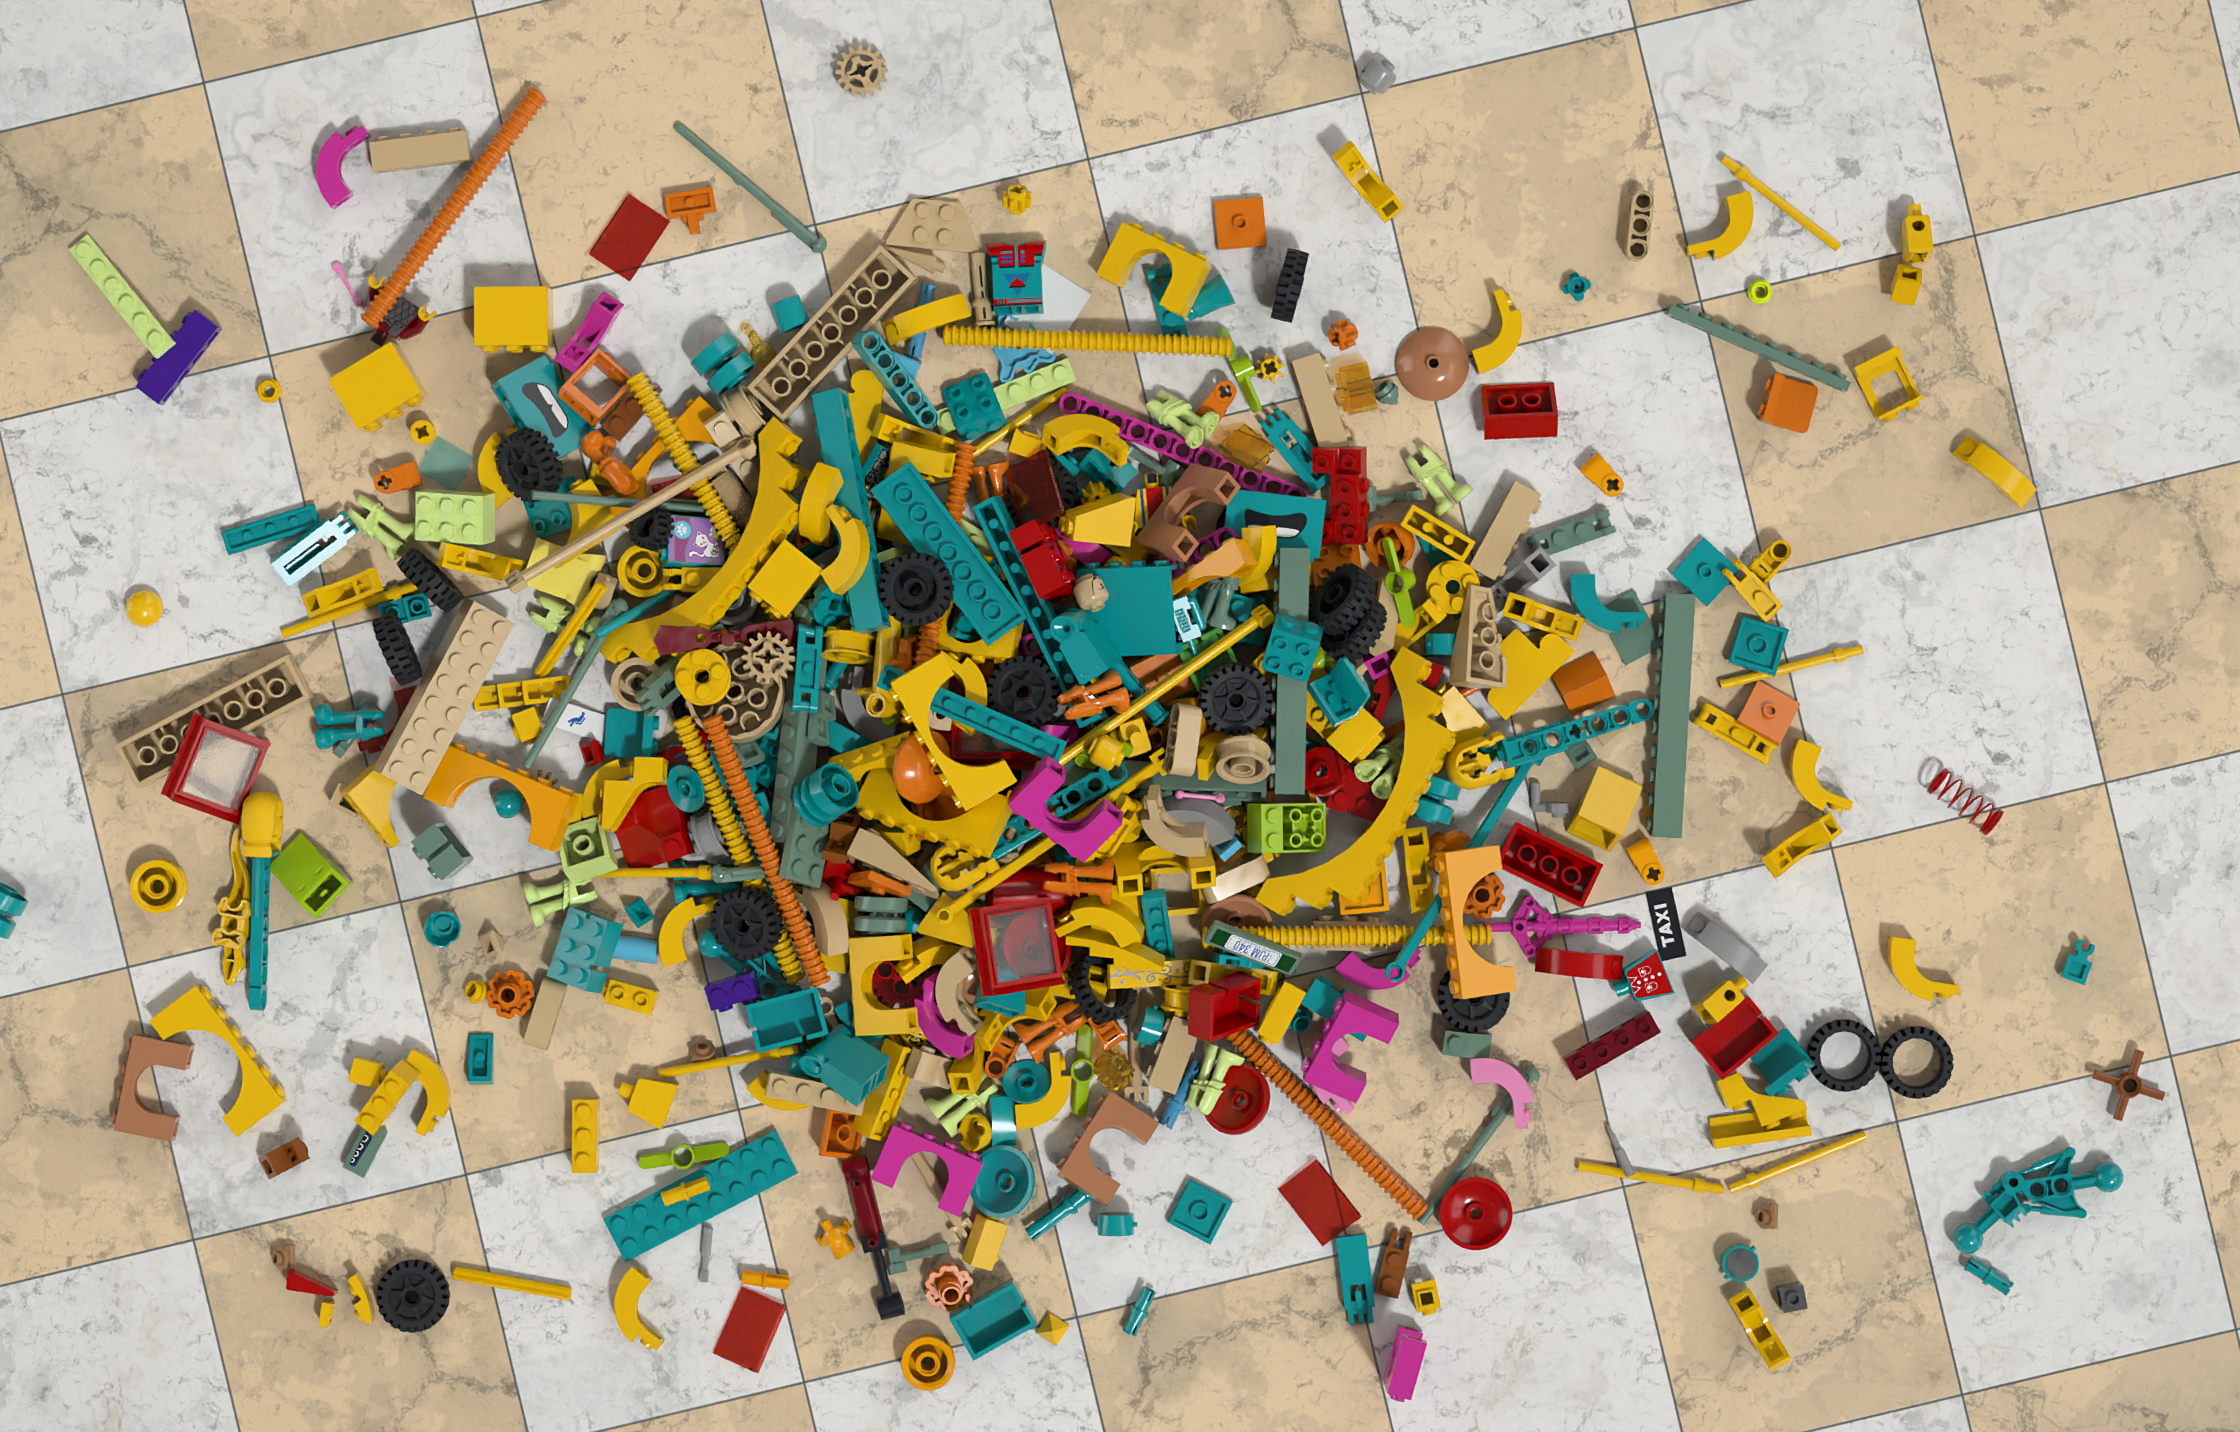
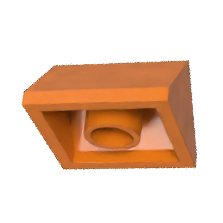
M1595 652L1555 671L1551 675L1572 717L1616 696Z
M827 1109L819 1150L820 1156L852 1158L859 1155L862 1134L851 1129L855 1114Z

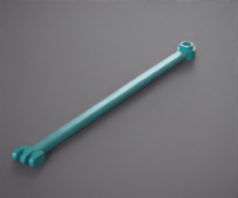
M1527 740L1523 745L1527 753H1533L1536 749L1535 745L1532 751L1528 750L1532 744L1531 740ZM1545 758L1520 765L1516 768L1514 777L1509 779L1466 848L1483 845L1533 764L1540 766ZM1438 893L1395 961L1386 966L1384 970L1386 979H1389L1391 976L1390 969L1394 968L1398 971L1397 977H1392L1390 982H1398L1404 977L1405 966L1440 913L1442 900Z

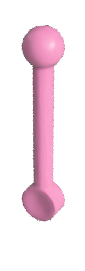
M335 262L332 265V269L338 272L354 299V306L361 307L363 305L362 299L357 297L342 271V265Z
M1182 790L1175 792L1177 799L1187 797L1215 800L1217 803L1225 801V795L1222 793L1207 795L1186 793Z

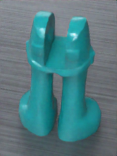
M317 704L315 708V719L321 726L356 723V727L318 728L315 733V742L319 749H328L335 742L341 740L361 739L367 741L370 738L384 735V728H367V720L384 719L383 711L370 710L365 707L357 711L339 712L335 711L328 704Z
M681 859L673 860V868H698L687 866ZM724 862L719 863L721 867H737L734 865H726ZM674 877V881L698 879V877ZM674 883L675 905L695 895L720 894L723 896L732 889L742 886V883Z

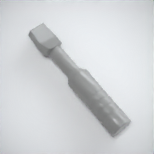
M1607 1125L1606 1128L1615 1147V1154L1626 1177H1630L1635 1174V1171L1624 1148L1620 1146L1610 1125Z
M703 1227L701 1249L703 1259L702 1270H700V1282H708V1259L711 1256L712 1227Z

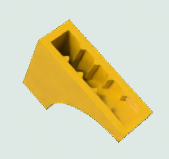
M582 479L577 480L569 485L571 490L567 492L602 496L592 479L585 482ZM568 503L571 511L572 526L566 545L614 518L615 516L610 508L601 505ZM622 527L557 564L555 568L557 569L622 529Z
M1449 681L1446 684H1440L1433 691L1445 698L1442 702L1444 704L1443 709L1440 712L1441 725L1457 734L1454 738L1456 739L1454 747L1462 742L1483 736L1491 728L1453 685H1449ZM1446 752L1444 755L1441 769L1438 773H1434L1436 777L1446 769V760L1450 752Z
M377 758L340 793L385 847L394 848L400 841L391 825L389 806L397 782L372 770L378 760Z

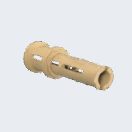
M973 253L970 255L975 300L972 302V307L975 308L976 319L974 328L976 326H979V328L995 326L991 308L994 303L992 298H989L986 253Z

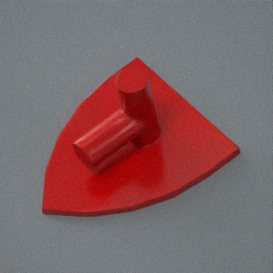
M827 860L822 882L831 887L830 898L837 901L839 897L848 898L870 894L869 891L847 882L850 874L863 872V870L850 862L836 864Z

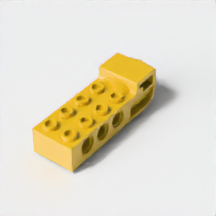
M1265 649L1251 665L1263 674L1272 689V676H1277V674L1266 671L1261 667L1266 652ZM1315 662L1307 681V686L1309 683L1328 675ZM1307 689L1306 722L1349 763L1354 762L1357 765L1360 761H1363L1386 736L1382 731L1384 727L1363 707L1356 717L1332 727Z

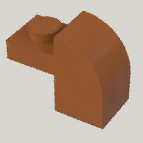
M845 813L831 822L830 837L823 849L822 859L836 864H846L847 860H849L847 852L860 828V815Z
M299 1137L258 1158L269 1180L310 1159L308 1148Z

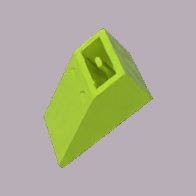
M1325 803L1247 804V852H1326Z
M302 832L270 866V871L315 919L321 918L354 883Z

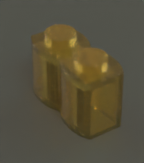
M1367 361L1338 367L1339 373L1335 374L1337 387L1343 388L1345 396L1340 398L1343 412L1348 411L1349 416L1378 410Z

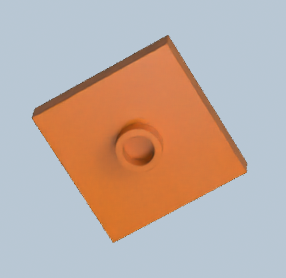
M1263 197L1214 201L1218 251L1267 246Z
M1179 653L1149 655L1130 664V668L1142 685L1149 690L1182 667L1184 663ZM1191 677L1185 678L1157 698V701L1163 704L1194 689L1195 685Z
M1758 680L1735 723L1779 746L1800 703Z
M872 870L852 873L847 881L884 898L910 897L912 891L910 886Z

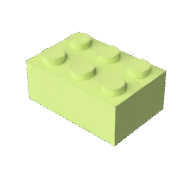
M442 489L416 491L415 540L476 545L495 542V493Z

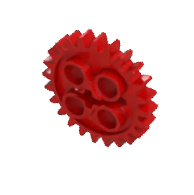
M884 961L881 964H887L891 968V974L888 977H882L878 973L877 967L872 977V989L876 991L874 994L876 998L882 997L881 1003L883 1005L889 1001L890 1008H893L896 1003L899 1004V1008H904L905 1003L909 1007H913L914 999L923 993L922 985L924 980L935 972H940L941 969L935 968V965L925 970L924 976L913 979L918 984L916 987L909 982L907 983L908 992L899 994L895 990V984L899 981L904 982V980L896 974L897 971L893 963Z

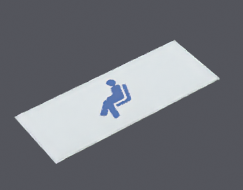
M549 698L542 720L543 724H546L559 700ZM568 703L555 727L605 743L606 715Z

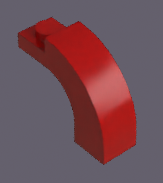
M1431 662V673L1425 681L1422 680L1421 684L1435 690L1444 666ZM1392 671L1379 677L1371 690L1380 694L1379 698L1374 697L1369 711L1373 712L1372 716L1378 720H1382L1391 695L1398 688Z
M1537 947L1535 972L1592 979L1621 980L1623 956Z

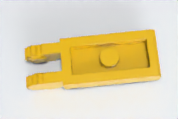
M1735 558L1733 563L1744 576L1738 581L1730 570L1725 568L1721 572L1733 584L1732 587L1766 623L1783 605L1753 571L1749 570L1740 559Z
M682 567V569H662V575H682V584H662V590L698 592L721 568Z

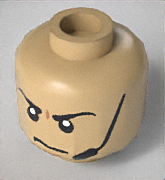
M1086 574L1075 581L1076 585L1073 588V594L1083 610L1096 612L1105 607L1104 603L1107 601L1109 593L1099 576Z

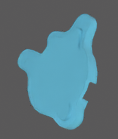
M1007 315L1011 318V320L1015 322L1018 320V318H1015L1012 315ZM998 316L996 329L1002 327V330H1006L1008 326L1003 324L1007 316ZM1029 323V328L1036 331L1034 326ZM997 346L993 348L996 357L1001 363L999 378L1004 384L1013 380L1017 368L1021 367L1029 374L1035 370L1039 363H1052L1056 358L1055 352L1051 355L1042 348L1036 350V348L1028 350V347H1024V350H1021L1020 347H1017V349H1013V347L1005 349V346H1002L1001 349H998Z

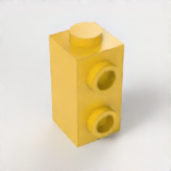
M877 824L870 828L880 833V837L901 856H909L921 849L920 841H917V835H911L895 825L894 827H888L884 824Z
M611 978L609 983H604L601 996L605 997L604 1003L651 1016L654 1012L659 990Z
M976 1214L961 1260L971 1266L992 1271L993 1266L998 1261V1251L1001 1243L1006 1237L1007 1225L1001 1222L1000 1218Z

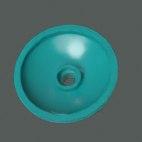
M1008 1145L991 1147L980 1156V1159L984 1162L971 1190V1197L978 1209L984 1214L994 1218H1009L1021 1212L1029 1203L1035 1188L1034 1168L1027 1155L1016 1147ZM1010 1180H1012V1185H1011V1187H1009V1181H1010Z

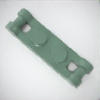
M1607 509L1527 537L1526 541L1528 545H1531L1534 552L1541 547L1540 541L1546 539L1549 548L1544 551L1550 556L1615 533L1616 530L1614 525L1611 526L1609 520L1611 515ZM1599 520L1602 529L1595 531L1593 522Z

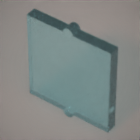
M437 437L431 449L425 452L426 457L419 467V472L449 490H456L462 479L467 477L466 473L475 458L442 438Z

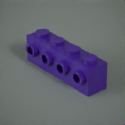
M198 310L189 311L182 319L181 323L183 325L178 332L175 330L170 334L176 344L160 358L157 359L153 356L151 367L148 370L144 369L137 377L138 383L135 387L159 405L163 406L222 330L221 327Z

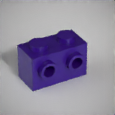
M754 969L710 982L704 987L711 1011L718 1009L719 1013L732 1009V1005L739 1002L742 1005L753 1003L762 992Z

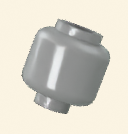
M1373 58L1361 71L1360 76L1362 80L1360 83L1374 95L1376 92L1383 94L1396 80V75L1393 72L1395 66L1386 58L1382 61L1378 58Z

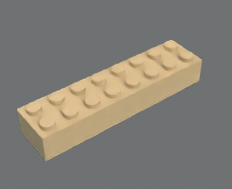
M879 245L747 388L783 422H786L854 349L852 339L855 333L858 331H871L913 286L917 279L888 251Z
M464 599L372 770L423 795L515 623L471 599Z
M286 655L114 746L136 788L140 789L169 774L193 713L200 714L208 720L247 734L314 699V696L293 656ZM207 730L195 761L234 740Z

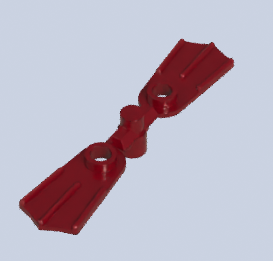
M791 618L750 624L745 626L741 632L740 630L729 631L726 628H721L718 632L710 633L704 627L659 625L653 641L659 655L704 649L711 642H721L724 646L729 647L735 641L741 640L744 645L751 646L750 638L746 637L748 632L753 631L754 636L751 638L757 641L758 633L764 638L767 632L770 631L773 638L779 633L781 635V642L787 638L789 644L786 647H792L797 631ZM699 634H703L704 638L700 641H697L696 636ZM774 644L775 648H781L778 645Z

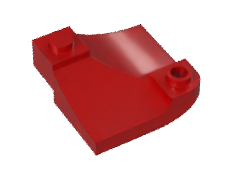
M667 785L639 794L621 825L614 832L618 838L628 868H651L695 852L687 831L688 821L685 812L674 804L668 793Z

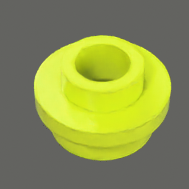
M1755 280L1748 287V296L1756 304L1766 303L1772 296V287L1765 280ZM1760 287L1764 290L1763 296L1756 295V288Z

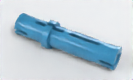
M921 283L918 304H915L914 308L933 302L937 286ZM926 332L910 338L906 355L922 358Z
M1192 1058L1179 1084L1176 1095H1173L1172 1099H1168L1167 1103L1169 1104L1158 1121L1164 1126L1168 1117H1170L1166 1127L1171 1130L1181 1110L1184 1111L1186 1108L1184 1104L1188 1099L1190 1084H1193V1079L1197 1080L1202 1063L1200 1062L1197 1070L1194 1071L1198 1060Z

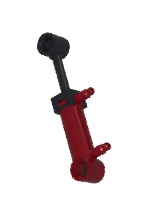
M866 1154L842 1160V1167L861 1235L860 1240L863 1252L873 1253L883 1295L876 1297L881 1320L905 1315L900 1291L892 1292L882 1249L888 1248L889 1243L883 1227L872 1179H870L871 1172Z

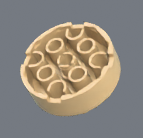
M734 642L729 647L720 644L711 649V651L716 652L723 658L731 673V685L725 697L709 706L694 705L686 700L692 717L703 730L706 729L705 726H702L703 720L717 714L722 715L723 718L721 720L726 723L724 727L728 729L727 735L731 736L730 742L732 743L750 742L769 732L782 715L786 691L782 676L779 677L780 684H777L775 680H771L770 686H767L765 680L758 684L756 682L757 676L749 678L748 674L751 670H744L743 668L748 662L741 659L743 655L748 653L743 649L746 645L740 642ZM769 656L763 658L767 664L770 663L771 658ZM753 664L757 671L763 673L761 665ZM702 672L697 676L698 683H705L709 679V673ZM734 687H740L741 694L736 698H731L729 696L730 690Z

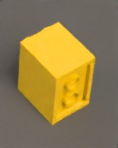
M548 286L474 287V346L480 348L484 353H499V349H505L508 353H523V349L530 348V351H533V353H547V348H553V290Z
M393 342L387 343L328 379L357 429L363 432L373 433L383 427L382 422L387 419L393 421L404 414L402 410L410 406L412 408L419 406L425 401L423 398L428 395L400 347Z

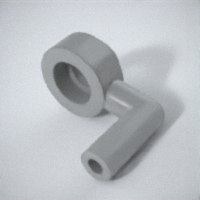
M1531 783L1532 811L1552 813V818H1566V813H1571V802H1541L1540 783Z

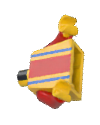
M1157 473L1143 475L1144 489H1136L1130 495L1136 498L1132 527L1133 536L1136 535L1137 530L1143 529L1171 491V487H1159ZM1188 511L1180 521L1182 522L1181 527L1187 529L1186 525H1192L1193 529L1196 530V519Z

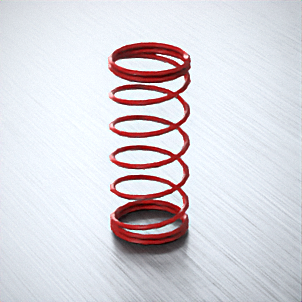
M1944 768L1932 781L1927 789V793L1933 794L1950 773L1949 779L1937 800L1954 784L1961 781L1955 796L1947 808H1950L1963 793L1971 789L1970 795L1958 816L1976 799L1982 797L1976 812L1968 823L1971 824L1985 808L1992 805L1986 821L1979 830L1984 835L1989 834L2000 821L2004 812L1999 809L1992 815L1994 803H1989L1980 810L1984 798L1983 795H1979L1970 801L1973 787L1966 788L1958 795L1963 784L1962 779H1958L1949 785L1952 772Z

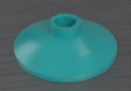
M687 765L673 767L667 777V789L670 798L682 811L694 812L702 806L705 796L704 786L699 775Z
M1023 1060L1014 1063L1007 1069L1003 1076L1002 1085L1005 1094L1011 1100L1028 1104L1039 1101L1048 1093L1051 1086V1077L1047 1068L1041 1063L1036 1064L1032 1060ZM1026 1084L1031 1085L1030 1087H1023Z

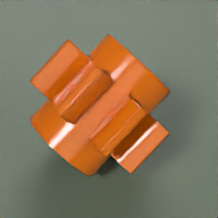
M1342 319L1330 325L1332 329L1328 333V338L1333 346H1339L1340 351L1356 345L1354 340L1358 338V330L1353 323L1347 324V319Z

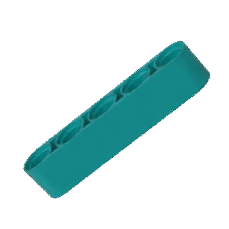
M858 331L855 333L852 339L854 349L910 423L919 428H933L939 419L936 409L880 335L873 331ZM866 336L870 339V344L867 348L864 345ZM882 355L884 357V364L880 367L878 359ZM895 374L898 376V383L896 385L892 381ZM909 393H911L913 397L912 402L910 404H908L907 402V395ZM925 411L927 418L926 421L923 423L921 421V415Z

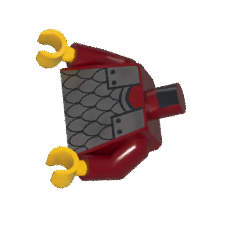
M375 271L368 278L369 288L366 296V307L368 308L370 306L369 302L375 300L374 295L378 296V290L384 288V286L381 288V285L386 280L384 275L380 278V281L376 280ZM398 297L396 299L397 303L392 304L393 309L388 310V315L383 317L384 321L378 323L379 328H376L370 340L382 347L389 335L398 341L412 338L422 333L429 320L436 316L437 312L433 311L428 314L426 308L429 304L419 308L404 297Z

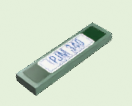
M1214 920L1204 936V942L1289 976L1293 974L1302 960V953L1218 920Z

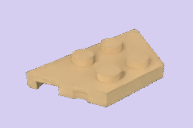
M912 198L886 240V245L962 253H979L980 251L962 204L959 202Z

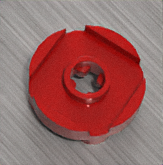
M1316 747L1306 752L1305 789L1308 792L1317 796H1329L1345 785L1347 767L1342 756L1327 747ZM1320 766L1328 769L1324 777L1317 775V772L1320 771Z

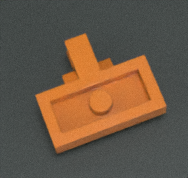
M713 187L664 194L668 219L682 218V223H688L691 235L701 234L699 221L704 220V214L717 212Z
M910 634L901 638L898 648L899 652L897 653L898 659H891L887 664L904 672L911 670L912 665H915L913 659L916 658L915 650H918L916 644L919 643L918 636L921 634Z

